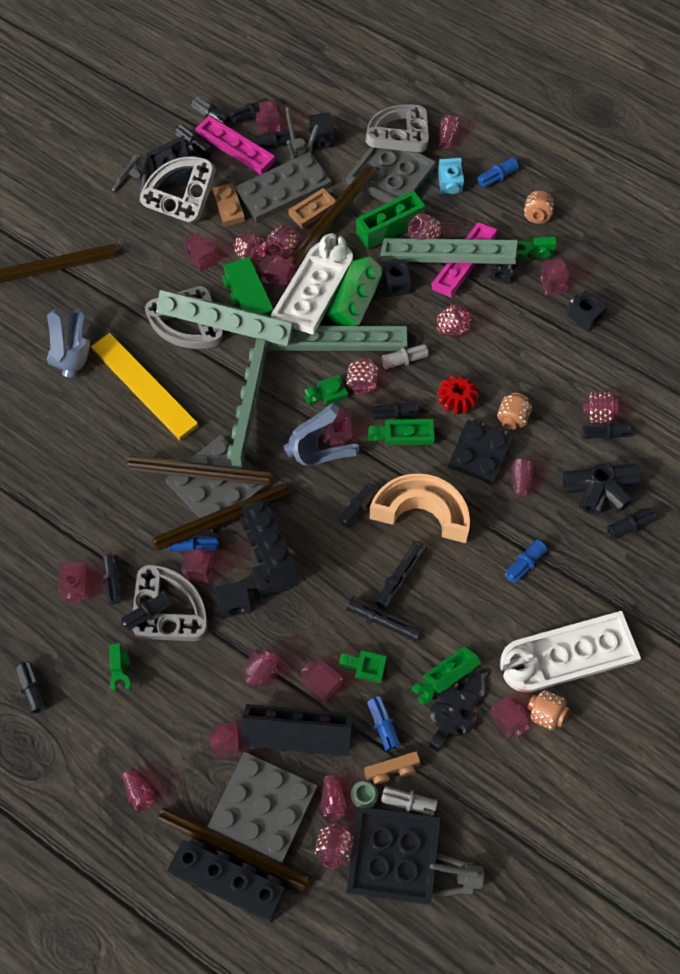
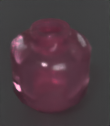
M266 648L254 650L242 666V670L246 674L244 680L254 688H257L258 685L268 687L281 671L280 659Z

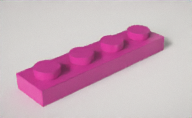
M208 116L195 128L196 133L200 134L201 138L259 174L265 173L275 162L274 155L211 116Z
M477 222L465 240H494L497 237V229ZM447 263L433 281L432 290L452 298L477 263Z

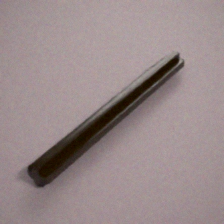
M367 164L295 248L289 256L292 263L299 265L305 259L312 246L317 244L376 175V168Z
M109 244L0 268V282L113 258L117 256L115 244Z
M129 456L127 459V468L133 471L267 486L272 483V472L265 470Z
M286 484L278 485L158 535L152 539L154 548L158 551L239 518L244 515L243 505L264 498L268 505L289 497V488Z
M166 807L158 815L157 820L160 823L266 874L274 876L301 891H305L309 884L310 877Z

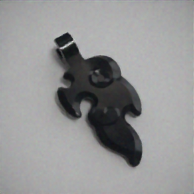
M486 670L474 672L468 678L463 689L458 688V682L456 681L450 688L442 691L439 701L430 709L431 721L439 729L431 739L428 747L438 752L448 734L456 736L457 729L460 728L463 734L466 735L474 728L477 722V714L473 713L469 717H464L461 711L473 710L483 698L485 693V677L488 675Z

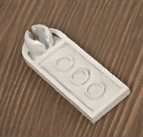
M333 233L325 235L319 243L312 246L273 310L272 317L294 322L293 329L314 335L353 261L352 251L346 246V241L342 236L338 239V246H336V234Z
M622 611L515 640L504 649L500 659L501 671L505 670L503 677L510 687L517 691L528 693L640 661L641 657ZM524 665V669H512L514 667Z

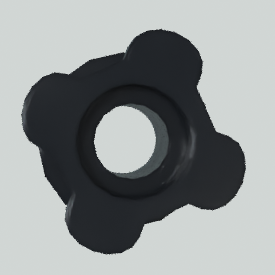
M517 262L516 264H495L492 266L490 278L510 284L512 281L511 277L514 274L513 269H515Z

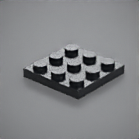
M358 807L346 893L431 906L435 869H431L430 865L432 863L436 864L440 817Z

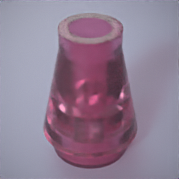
M446 115L440 121L439 146L441 148L450 149L452 147V143L461 127L458 117Z
M514 460L513 465L510 467L514 495L526 497L529 494L535 467H533V462L530 460Z
M133 768L123 773L122 779L129 806L134 808L136 812L151 807L155 802V793L138 774L137 770Z
M334 775L326 776L323 778L324 785L320 811L323 812V817L326 819L342 818L345 816L347 805L340 785V778Z

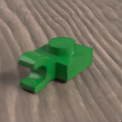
M537 237L533 238L532 242L518 241V250L522 249L524 251L517 252V259L524 260L529 255L531 258H553L556 238Z
M340 375L318 381L317 387L305 389L306 395L304 397L308 405L321 400L324 401L325 405L348 399V393Z
M120 643L110 644L111 690L113 693H117V684L125 682L126 690L131 691L132 683L125 675V667H129L128 652H124Z
M362 650L359 658L348 654H341L338 668L356 670L355 678L380 684L386 656Z

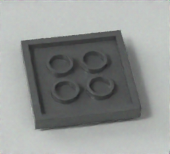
M370 147L348 174L346 183L351 184L367 164H371L376 168V175L362 191L387 204L413 190L416 193L435 168V161L418 152Z
M219 435L187 462L232 467L231 459L227 458L229 443ZM244 459L243 467H242V468L254 469V468ZM169 475L165 479L168 486L199 518L257 495L269 487L267 485ZM217 526V527H215V528H213V529H210V530H211L212 532H214V531L217 530L220 526Z
M244 752L207 827L283 863L318 787L305 779Z

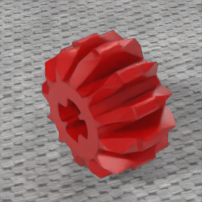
M461 374L458 376V379L451 375L448 381L443 380L441 388L438 389L440 406H445L446 412L454 410L455 416L458 414V411L465 415L468 409L473 410L475 402L478 400L476 384H471L470 377L463 380Z

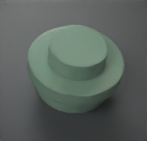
M369 781L356 783L351 790L352 802L357 807H373L378 799L376 786Z

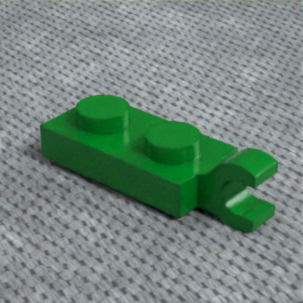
M433 419L385 420V426H369L368 442H378L385 439L386 445H434Z
M464 646L424 674L425 680L416 683L412 690L417 695L423 692L417 700L422 705H426L431 701L435 690L441 693L443 690L450 688L457 680L471 673L481 662L475 653Z

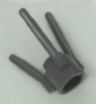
M286 107V116L291 141L288 140L287 145L291 153V160L308 152H312V145L319 125L316 124L307 144L303 139L296 138L290 108Z
M134 155L127 168L117 179L112 191L115 192L128 175L134 178L143 176L140 190L141 196L143 187L150 174V170L147 169V159L141 155Z
M437 853L436 860L458 867L432 863L430 868L458 874V884H463V887L434 891L432 898L457 894H473V889L482 888L484 880L483 866Z

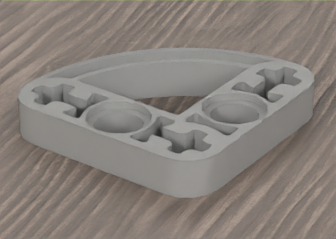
M410 104L396 105L379 111L368 124L366 143L374 148L411 152L425 151L429 139L427 111L422 106ZM406 119L407 130L381 127L390 121Z
M182 157L171 160L159 167L147 180L141 192V203L152 210L188 223H196L201 218L215 176V166L210 161L199 157ZM206 166V168L209 169V172L203 174V172H201L200 169L201 167L205 168ZM193 168L183 199L157 190L159 185L174 172ZM197 177H198L199 179L205 180V181H206L205 184L202 183V182H200V181H196V180H197ZM200 185L203 192L200 197L196 198L193 196L192 191L195 186ZM153 195V197L160 199V204L153 201L150 202L147 200L148 196ZM173 199L176 202V207L173 211L169 212L166 209V203ZM182 207L188 210L192 209L195 212L194 216L181 212Z
M199 286L177 292L193 297L201 296L205 300L212 301L209 291L205 287ZM158 298L150 300L145 306L147 318L153 329L172 344L191 349H204L220 345L223 341L222 329L212 327L216 337H211L208 329L211 326L199 323L197 324L201 335L185 334L170 328L163 321L175 317L154 313L153 309L157 308Z
M154 565L142 567L137 574L133 610L140 607V600L143 597L150 596L155 598L160 595L161 581H165L180 589L188 597L194 607L195 615L156 614L153 616V620L148 619L146 621L149 626H156L155 621H158V633H155L154 627H146L145 631L141 632L137 626L132 629L135 635L140 639L199 641L203 639L207 633V615L202 599L195 587L185 577L168 568ZM148 573H152L154 577L150 580L151 590L147 589V582L144 579L148 577ZM168 621H173L177 625L172 633H165L162 630L163 625ZM181 622H184L185 627L190 628L194 626V623H198L201 629H197L196 633L193 634L191 629L183 628L184 633L181 634Z

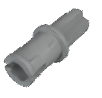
M420 345L406 350L403 347L400 351L382 355L381 357L385 370L399 365L405 364L407 366L411 361L428 357L429 353L426 345Z
M387 786L384 788L381 797L383 803L404 808L406 812L411 810L429 816H434L437 806V799L416 795L413 790L409 793Z

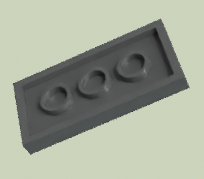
M308 152L235 186V190L257 223L305 200L322 188L326 190L332 187V181L311 152Z

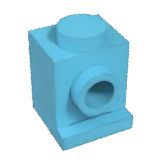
M461 158L439 159L438 178L441 194L463 192L464 179Z

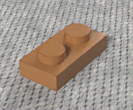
M230 183L212 188L223 226L227 227L245 222L234 184Z
M322 188L290 208L289 216L303 229L321 218L336 200Z
M417 751L364 767L366 781H374V785L389 781V776L400 774V777L415 773V768H418L420 764Z

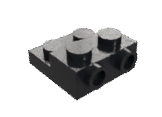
M183 135L147 152L150 174L152 175L159 167L171 160L182 157H194L197 154L194 143L189 142ZM193 168L174 172L159 185L157 190H161L174 183H177L180 187L188 184Z
M467 419L458 439V444L449 461L448 468L493 485L510 447L512 437L503 428L493 430L486 427V423L482 420L474 419L470 421Z

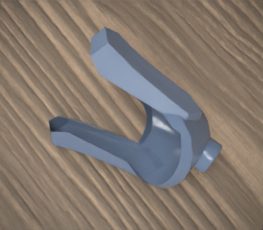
M54 309L47 315L51 347L47 361L49 365L63 369V376L76 378L77 371L87 361L90 349V340L84 337L86 315L80 309L70 312L68 316V345L65 348L62 316Z
M333 403L316 416L299 425L290 436L289 443L283 445L289 458L295 457L300 464L310 466L334 459L356 456L359 453V445L349 444L319 450L318 437L324 431L323 426L332 423L338 413L339 408Z

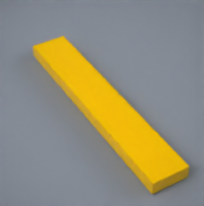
M110 333L91 346L93 351L180 441L199 427L198 423Z

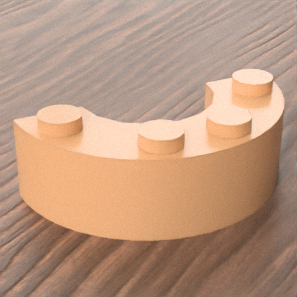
M428 474L400 476L384 485L371 503L370 519L394 525L397 517L404 511L414 508L427 510L433 513L439 520L443 538L466 543L470 527L468 507L461 494L451 484L441 478Z

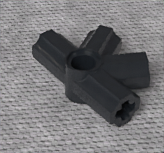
M600 463L594 468L564 471L563 486L566 494L584 492L579 508L585 513L599 515L605 500L618 513L634 501L635 497L626 487L640 485L641 473L637 463L614 466ZM596 476H603L606 478V481H601Z

